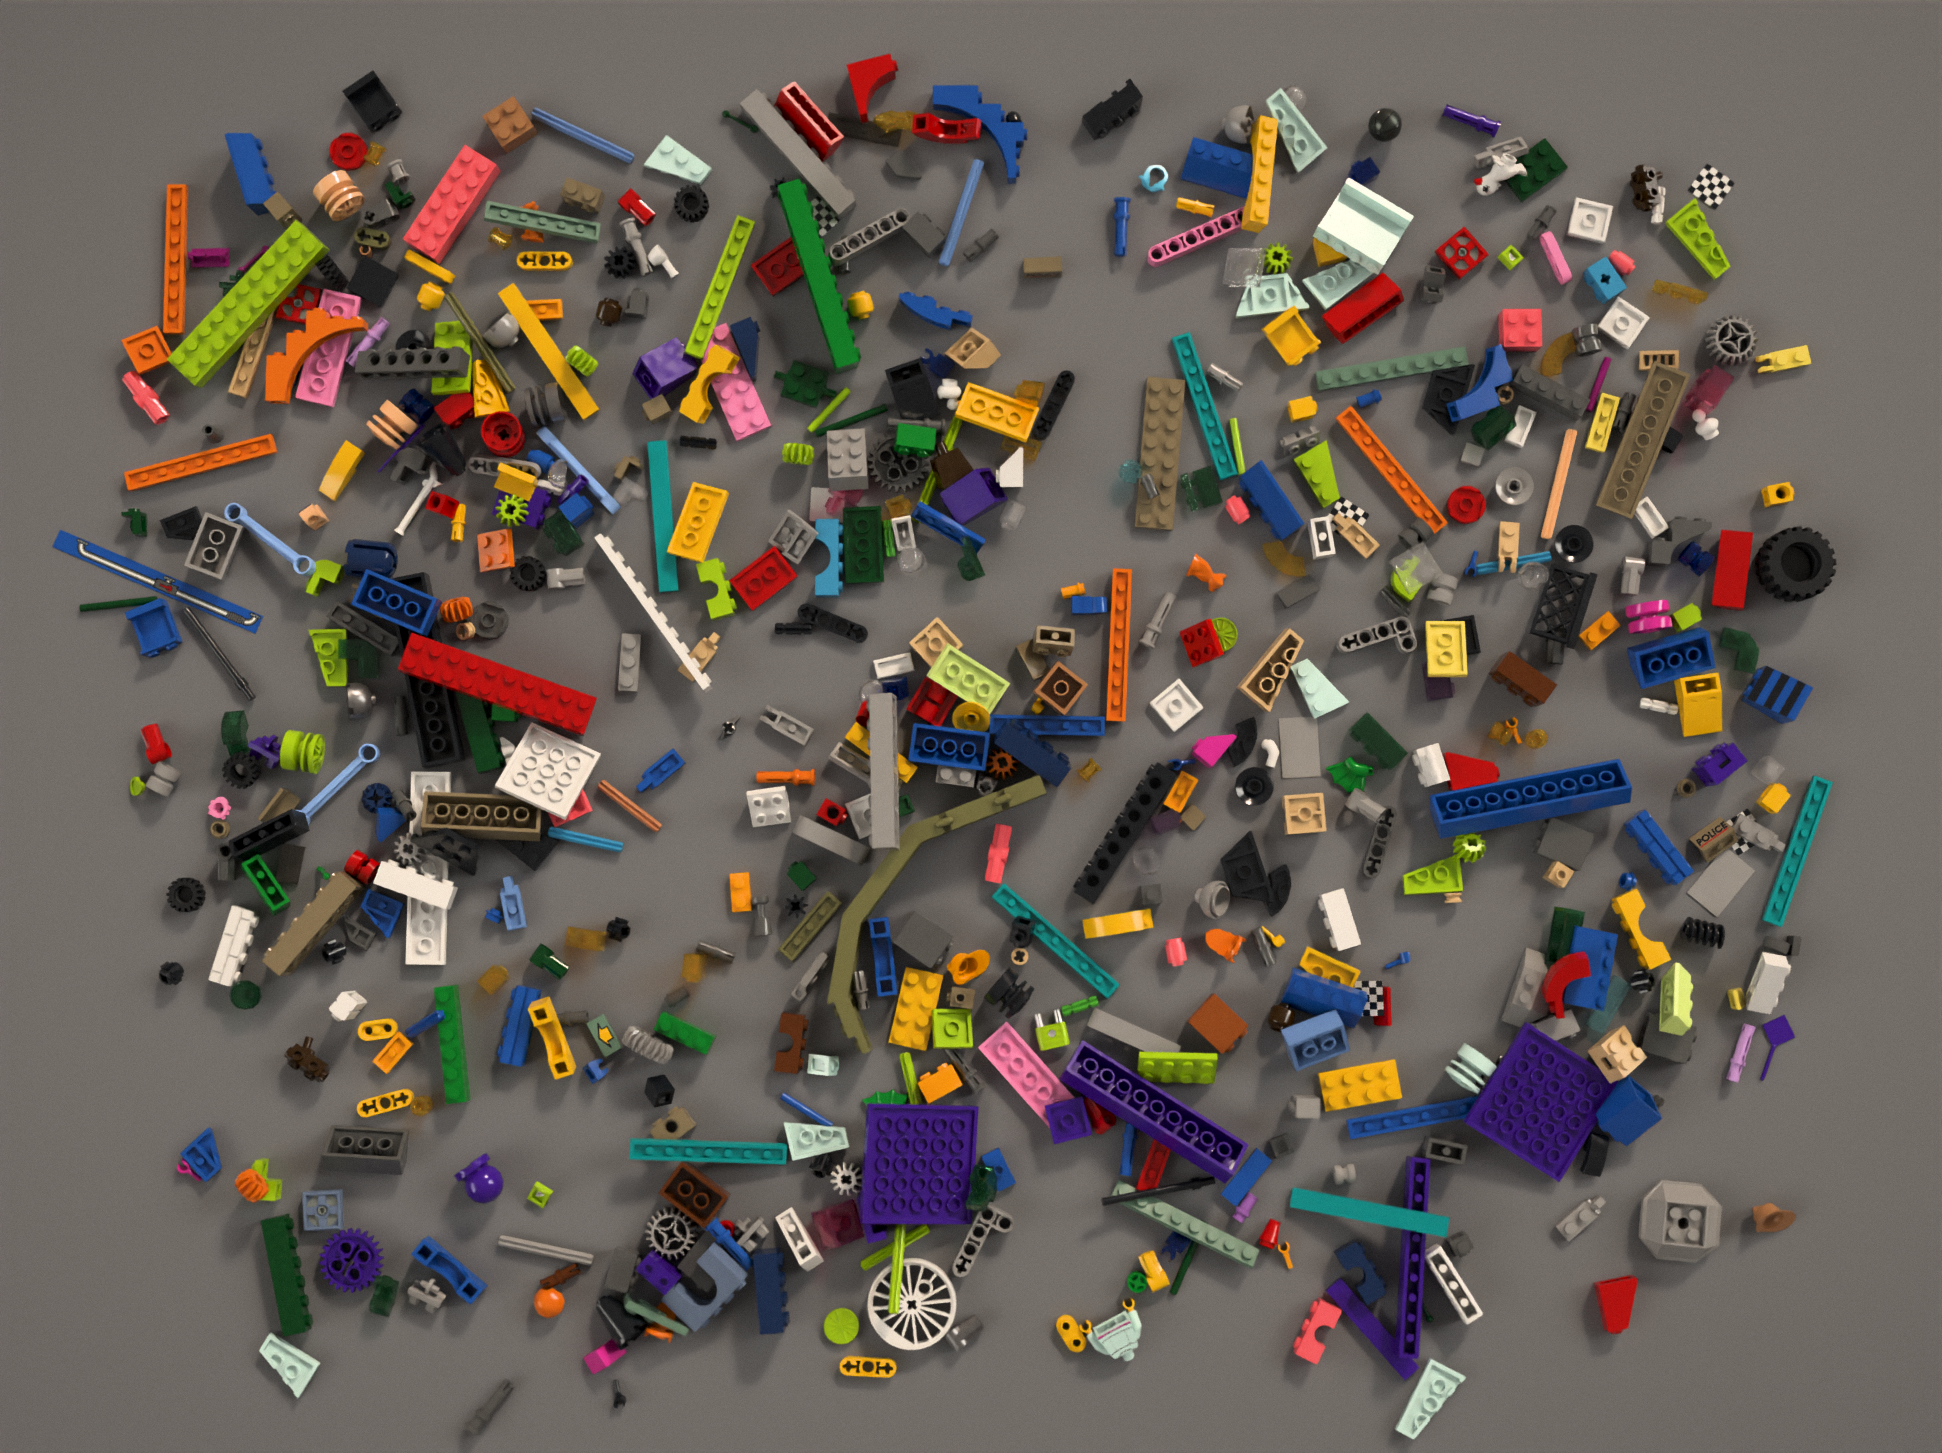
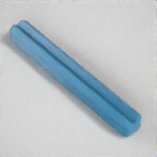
M1546 551L1520 556L1517 559L1516 568L1551 561V553ZM1499 560L1476 565L1477 575L1498 572ZM1505 560L1504 570H1509L1511 561Z
M550 827L548 831V836L615 852H622L623 850L622 842Z

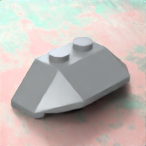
M1525 947L1501 1021L1522 1027L1525 1022L1529 1024L1547 1016L1549 1004L1548 1002L1546 1003L1543 997L1542 987L1551 964L1544 953Z

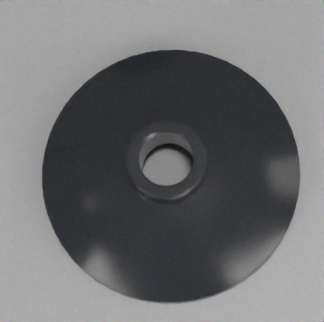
M409 330L398 338L395 350H400L401 348L413 350L416 347L432 349V345L425 333L419 330Z
M1566 526L1559 531L1555 538L1556 552L1567 562H1582L1592 553L1594 546L1592 535L1582 526ZM1570 542L1575 543V548L1570 547Z
M1251 767L1243 770L1238 775L1235 782V790L1241 801L1248 805L1257 806L1270 799L1274 790V783L1267 771L1262 768ZM1252 783H1255L1257 785L1256 790H1252L1250 788V785Z

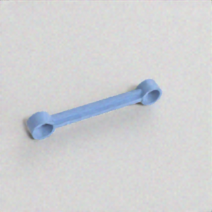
M544 425L536 432L577 477L579 474H582L588 479L589 483L586 487L613 515L621 508L611 495Z
M237 503L227 505L224 510L227 520L241 524L291 562L295 572L304 577L311 576L315 572L316 563L314 560L305 555L300 556L250 518L243 506ZM240 508V515L236 519H232V511ZM305 560H308L309 568L306 571L301 572V563Z
M369 743L362 745L358 751L359 756L302 810H296L306 814L308 826L310 824V817L367 763H374L380 758V750L376 745ZM371 746L375 749V757L371 760H366L363 752L365 748Z

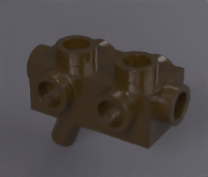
M1646 164L1636 166L1635 171L1631 173L1630 186L1634 191L1633 204L1636 209L1642 210V212L1651 211L1654 209L1653 207L1661 203L1657 180L1661 179L1663 174L1660 171L1656 172L1655 167H1648Z
M305 1037L302 1047L296 1043L293 1048H288L284 1057L287 1058L288 1065L291 1068L303 1071V1075L310 1081L323 1082L328 1077V1064L314 1055L315 1052L310 1049L313 1038Z

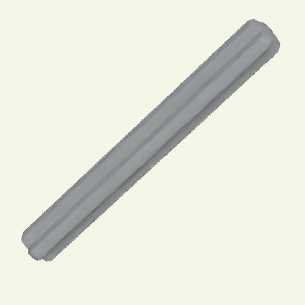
M501 1235L498 1241V1245L585 1265H591L594 1259L593 1254Z

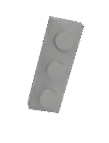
M622 633L618 691L638 692L641 634Z

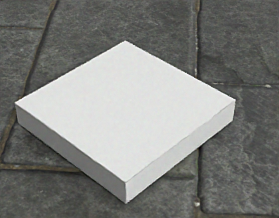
M1576 197L1567 235L1604 244L1613 206Z
M1618 296L1597 328L1598 331L1628 350L1650 317Z
M1180 679L1176 680L1149 703L1173 732L1203 709V706Z
M871 794L845 804L859 840L872 834V826L870 827L869 825L871 807H869L868 798Z

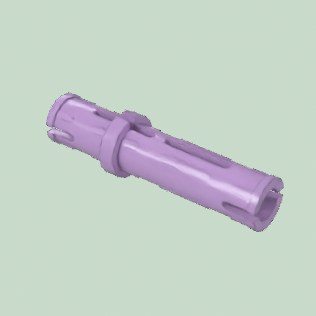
M380 317L371 330L368 329L367 335L345 361L356 368L358 351L371 349L376 341L381 339L380 336L390 326V323Z
M1743 1023L1733 1058H1730L1731 1064L1726 1077L1727 1080L1739 1083L1740 1074L1746 1065V1055L1756 1027Z

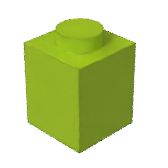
M1693 603L1669 615L1677 633L1702 620L1700 609Z

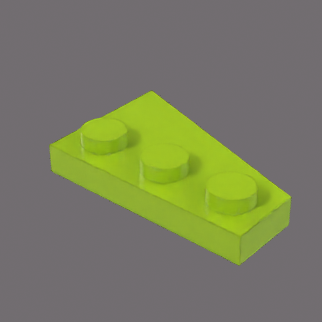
M1327 440L1293 460L1322 509L1340 499Z
M308 630L320 661L326 685L328 687H345L346 683H348V630Z
M1459 854L1403 875L1404 895L1463 892L1460 859H1458Z

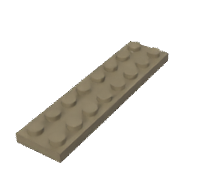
M1656 361L1652 362L1595 506L1629 519L1633 518L1691 374Z
M1147 377L1134 528L1173 530L1185 380ZM1147 474L1154 476L1153 481L1160 495L1152 499L1148 498L1143 484H1140V478Z

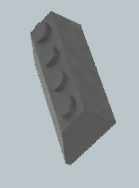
M331 1125L322 1153L324 1168L326 1171L403 1175L407 1161L409 1130Z

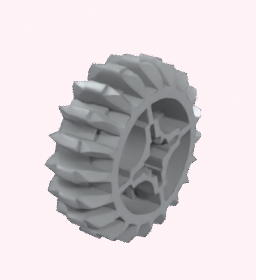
M1731 314L1729 317L1724 315L1722 319L1718 318L1715 320V324L1712 323L1710 325L1711 330L1706 332L1709 337L1705 339V342L1710 343L1706 346V349L1712 350L1709 356L1716 355L1715 361L1722 359V365H1725L1727 361L1729 366H1733L1734 363L1740 365L1742 361L1746 362L1749 360L1748 357L1754 355L1753 351L1758 347L1755 343L1759 340L1754 336L1758 331L1752 332L1751 329L1754 325L1749 326L1747 324L1749 319L1742 321V316L1736 318L1734 314ZM1721 328H1723V329H1724V332H1723V336H1724V337H1723L1722 340L1719 341V339H1718L1719 332H1720ZM1731 337V339L1733 338V340H1736V341L1733 343V341L1730 342V340H1729V341H1727V340ZM1745 340L1744 349L1740 353V342Z
M630 1026L623 1035L622 1042L624 1045L655 1062L666 1064L673 1055L674 1048L669 1042L642 1028Z
M672 1206L671 1212H669L668 1207H664V1214L659 1209L657 1211L658 1217L656 1215L651 1216L654 1222H647L651 1229H646L645 1233L651 1234V1236L645 1239L646 1241L652 1240L648 1247L652 1248L655 1246V1253L661 1251V1258L666 1253L668 1260H671L672 1254H674L675 1259H679V1252L683 1257L686 1256L685 1249L690 1251L692 1249L690 1244H696V1240L692 1239V1237H697L698 1233L692 1232V1230L697 1229L698 1226H691L694 1220H688V1216L686 1214L682 1215L681 1210H678L677 1213L675 1206ZM674 1218L669 1226L659 1225L662 1219ZM680 1221L686 1228L687 1236L679 1230ZM674 1227V1232H673V1233L676 1234V1237H675V1235H673V1236L669 1239L670 1233L667 1232V1229H668V1231H670V1230ZM656 1230L664 1236V1245L658 1240ZM673 1240L685 1242L678 1248H669Z

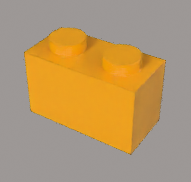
M945 1062L936 1067L938 1071L930 1074V1072H927L919 1077L920 1081L917 1084L928 1104L963 1085L952 1063L948 1065Z

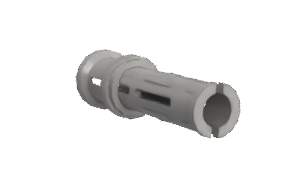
M635 218L625 219L619 223L626 235L625 240L632 248L641 275H650L653 273V270L640 240L642 235L637 230Z
M1169 592L1164 593L1151 623L1146 625V632L1143 638L1139 640L1140 644L1150 649L1155 648L1154 644L1158 635L1162 634L1161 627L1176 599L1175 595Z

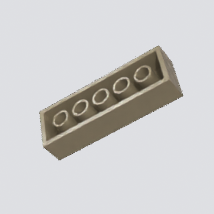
M424 791L421 819L422 836L425 835L426 831H436L447 827L465 838L540 841L542 809L512 795Z
M335 872L329 878V884L325 888L322 887L315 896L317 898L303 908L304 913L290 923L291 928L278 937V943L265 952L264 956L266 957L262 962L278 976L291 975L366 888L355 876L347 872Z

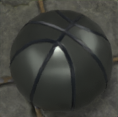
M1379 109L1370 117L1368 124L1369 133L1377 141H1391L1401 131V117L1393 109Z

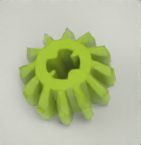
M1276 242L1275 247L1270 243L1268 249H1263L1264 255H1261L1260 260L1264 261L1261 265L1262 267L1268 266L1267 273L1273 270V274H1277L1279 270L1283 274L1285 269L1290 268L1291 265L1289 263L1293 261V258L1289 255L1292 251H1285L1286 244L1281 248L1279 242ZM1273 257L1280 258L1279 262L1277 259L1273 260Z
M576 345L565 356L566 361L585 376H590L594 373L599 365L597 360Z
M801 443L784 444L782 460L785 463L795 465H811L813 463L814 448L811 445Z
M513 494L510 500L509 496L505 495L506 501L499 500L498 502L501 504V507H495L497 511H500L496 514V517L502 518L500 522L503 525L507 523L508 527H512L514 522L518 527L520 526L519 520L522 522L526 521L523 515H529V512L525 510L528 505L523 503L524 499L522 497L517 499V496ZM511 507L515 509L513 510L514 514L512 515L509 513L511 511Z
M1475 832L1455 837L1456 839L1453 841L1452 846L1455 847L1453 853L1459 854L1458 859L1462 857L1465 863L1469 860L1471 863H1474L1483 857L1487 847L1484 846L1486 840L1480 839L1481 834L1475 835Z

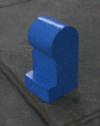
M1072 596L1071 598L1072 616L1107 613V597Z

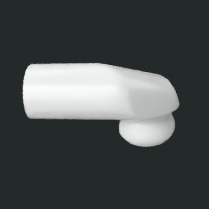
M1265 739L1261 744L1262 748L1269 754L1265 765L1275 768L1279 750L1273 740Z

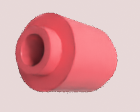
M1614 250L1608 258L1616 272L1622 277L1625 274L1629 276L1635 268L1633 265L1634 260L1621 251L1617 252Z
M1234 495L1226 501L1227 505L1224 507L1238 525L1251 517L1249 514L1250 510L1241 496L1237 498Z
M1181 938L1166 940L1167 945H1165L1168 964L1172 963L1173 967L1184 965V961L1187 960L1184 942H1182Z

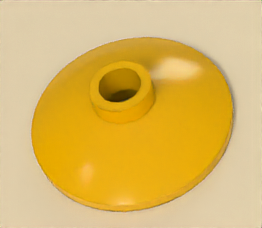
M965 702L954 710L952 722L956 729L985 732L990 725V714L984 706L978 703Z

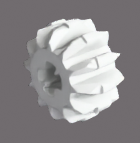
M843 1162V1169L837 1165L836 1170L838 1172L832 1171L831 1173L832 1176L837 1177L830 1180L831 1183H837L833 1189L842 1188L840 1195H843L844 1190H847V1195L850 1196L851 1188L857 1193L858 1188L855 1185L862 1186V1182L857 1180L862 1179V1174H856L860 1171V1167L853 1170L854 1163H851L850 1167L847 1168V1163ZM844 1174H845V1176H849V1175H850V1176H851L850 1181H852V1182L849 1183L848 1181H846V1182L844 1183V1182H843V1178H844V1177H843L842 1175H844Z

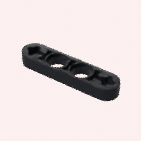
M1065 370L1059 374L1034 425L1033 434L1037 439L1042 440L1049 436L1074 385L1075 376L1071 371ZM1070 376L1069 380L1071 383L1067 382L1064 389L1060 388L1063 384L1062 377ZM1061 392L1064 398L1061 401H1055L1053 394ZM1047 409H1053L1055 416L1047 418L1044 412ZM1044 421L1048 422L1045 426L1046 433L1039 435L1037 427L1041 428Z
M802 604L798 608V616L807 623L857 643H862L868 638L867 629L860 624L810 604ZM810 608L809 611L815 614V611L819 612L815 617V622H813L812 616L807 615L805 618L801 611ZM824 614L828 615L830 619L828 624L821 625L819 617ZM839 622H845L847 629L844 632H839L836 629V625ZM851 625L854 626L852 629L855 631L862 629V633L865 634L864 637L857 639L856 634L852 632L848 636Z

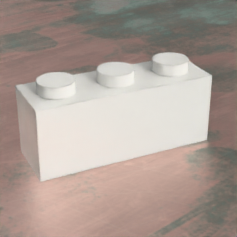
M1344 888L1319 895L1320 899L1317 901L1320 910H1324L1326 918H1323L1326 929H1330L1331 937H1329L1332 948H1335L1336 951H1341L1360 945L1361 942Z
M1762 952L1744 998L1747 1010L1771 1014L1773 1007L1777 1006L1779 992L1783 991L1784 980L1786 976H1789L1791 970L1786 956Z

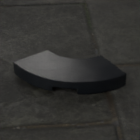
M1254 717L1236 724L1237 738L1234 744L1227 749L1234 767L1244 762L1255 746L1257 724Z
M1286 864L1269 873L1275 902H1262L1271 917L1284 907L1290 894L1291 876Z

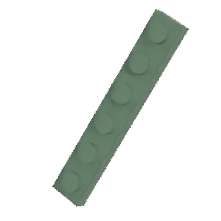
M492 201L486 202L484 221L596 244H598L601 223Z

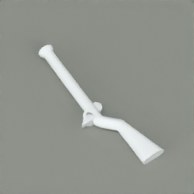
M434 461L429 469V480H423V489L398 528L394 530L404 536V531L431 489L443 485L437 481L438 474Z

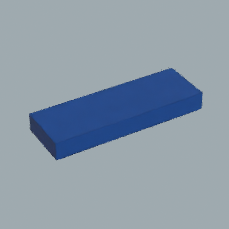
M1256 1148L1220 1194L1237 1206L1272 1160Z

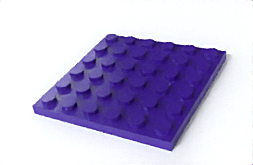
M1525 1022L1463 1122L1560 1182L1597 1123V1111L1619 1081L1609 1083L1599 1068Z
M867 1103L860 1223L972 1224L979 1107Z

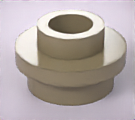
M1682 779L1678 782L1677 792L1681 797L1690 798L1696 793L1697 787L1693 780ZM1684 785L1689 787L1688 792L1683 790Z
M224 820L214 821L210 827L211 835L217 839L227 837L230 832L229 824ZM219 826L223 827L222 833L218 832Z

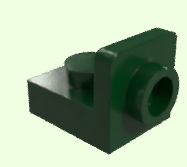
M391 181L385 184L399 209L411 206L413 201L416 200L411 191L403 194L398 185L394 186Z
M130 508L128 512H121V516L132 519L130 529L134 535L147 537V514L137 508Z

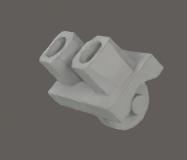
M748 1217L744 1222L739 1219L735 1222L738 1228L734 1233L739 1236L742 1231L745 1232L737 1243L748 1253L757 1245L750 1236L755 1233L762 1240L769 1232L768 1228L763 1224L764 1220L761 1217L750 1228L747 1226L752 1221Z
M433 1278L429 1283L424 1280L421 1282L415 1280L407 1291L410 1303L418 1305L422 1300L427 1303L425 1309L431 1313H434L441 1306L447 1294L439 1291L440 1288L435 1286L436 1280Z

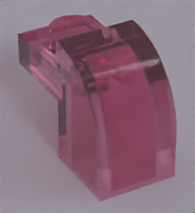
M829 488L828 492L833 495V498L829 497L825 504V508H827L826 513L834 517L842 501L856 507L865 490L830 491Z

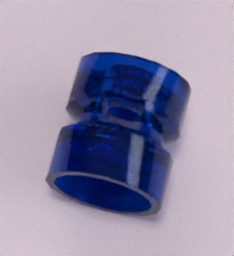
M414 388L402 397L399 407L405 413H411L410 417L420 425L431 417L435 411V406L429 400H423L424 396Z
M1691 541L1677 558L1685 567L1690 566V570L1697 576H1701L1715 559L1707 550L1702 551V547L1695 541Z

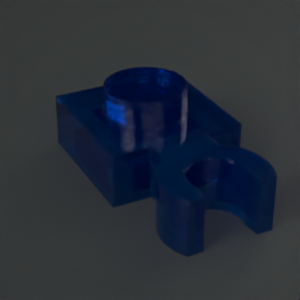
M926 348L925 352L930 356L928 359L920 357L923 364H930L929 371L941 379H946L955 363L940 353L936 357L933 356V352Z
M1173 1231L1165 1241L1169 1246H1165L1161 1250L1160 1255L1162 1256L1165 1252H1169L1171 1257L1168 1261H1173L1176 1257V1251L1181 1254L1191 1242V1239Z

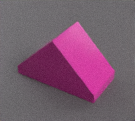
M610 1339L584 1356L583 1359L591 1372L595 1374L623 1356L626 1350H619L613 1339Z

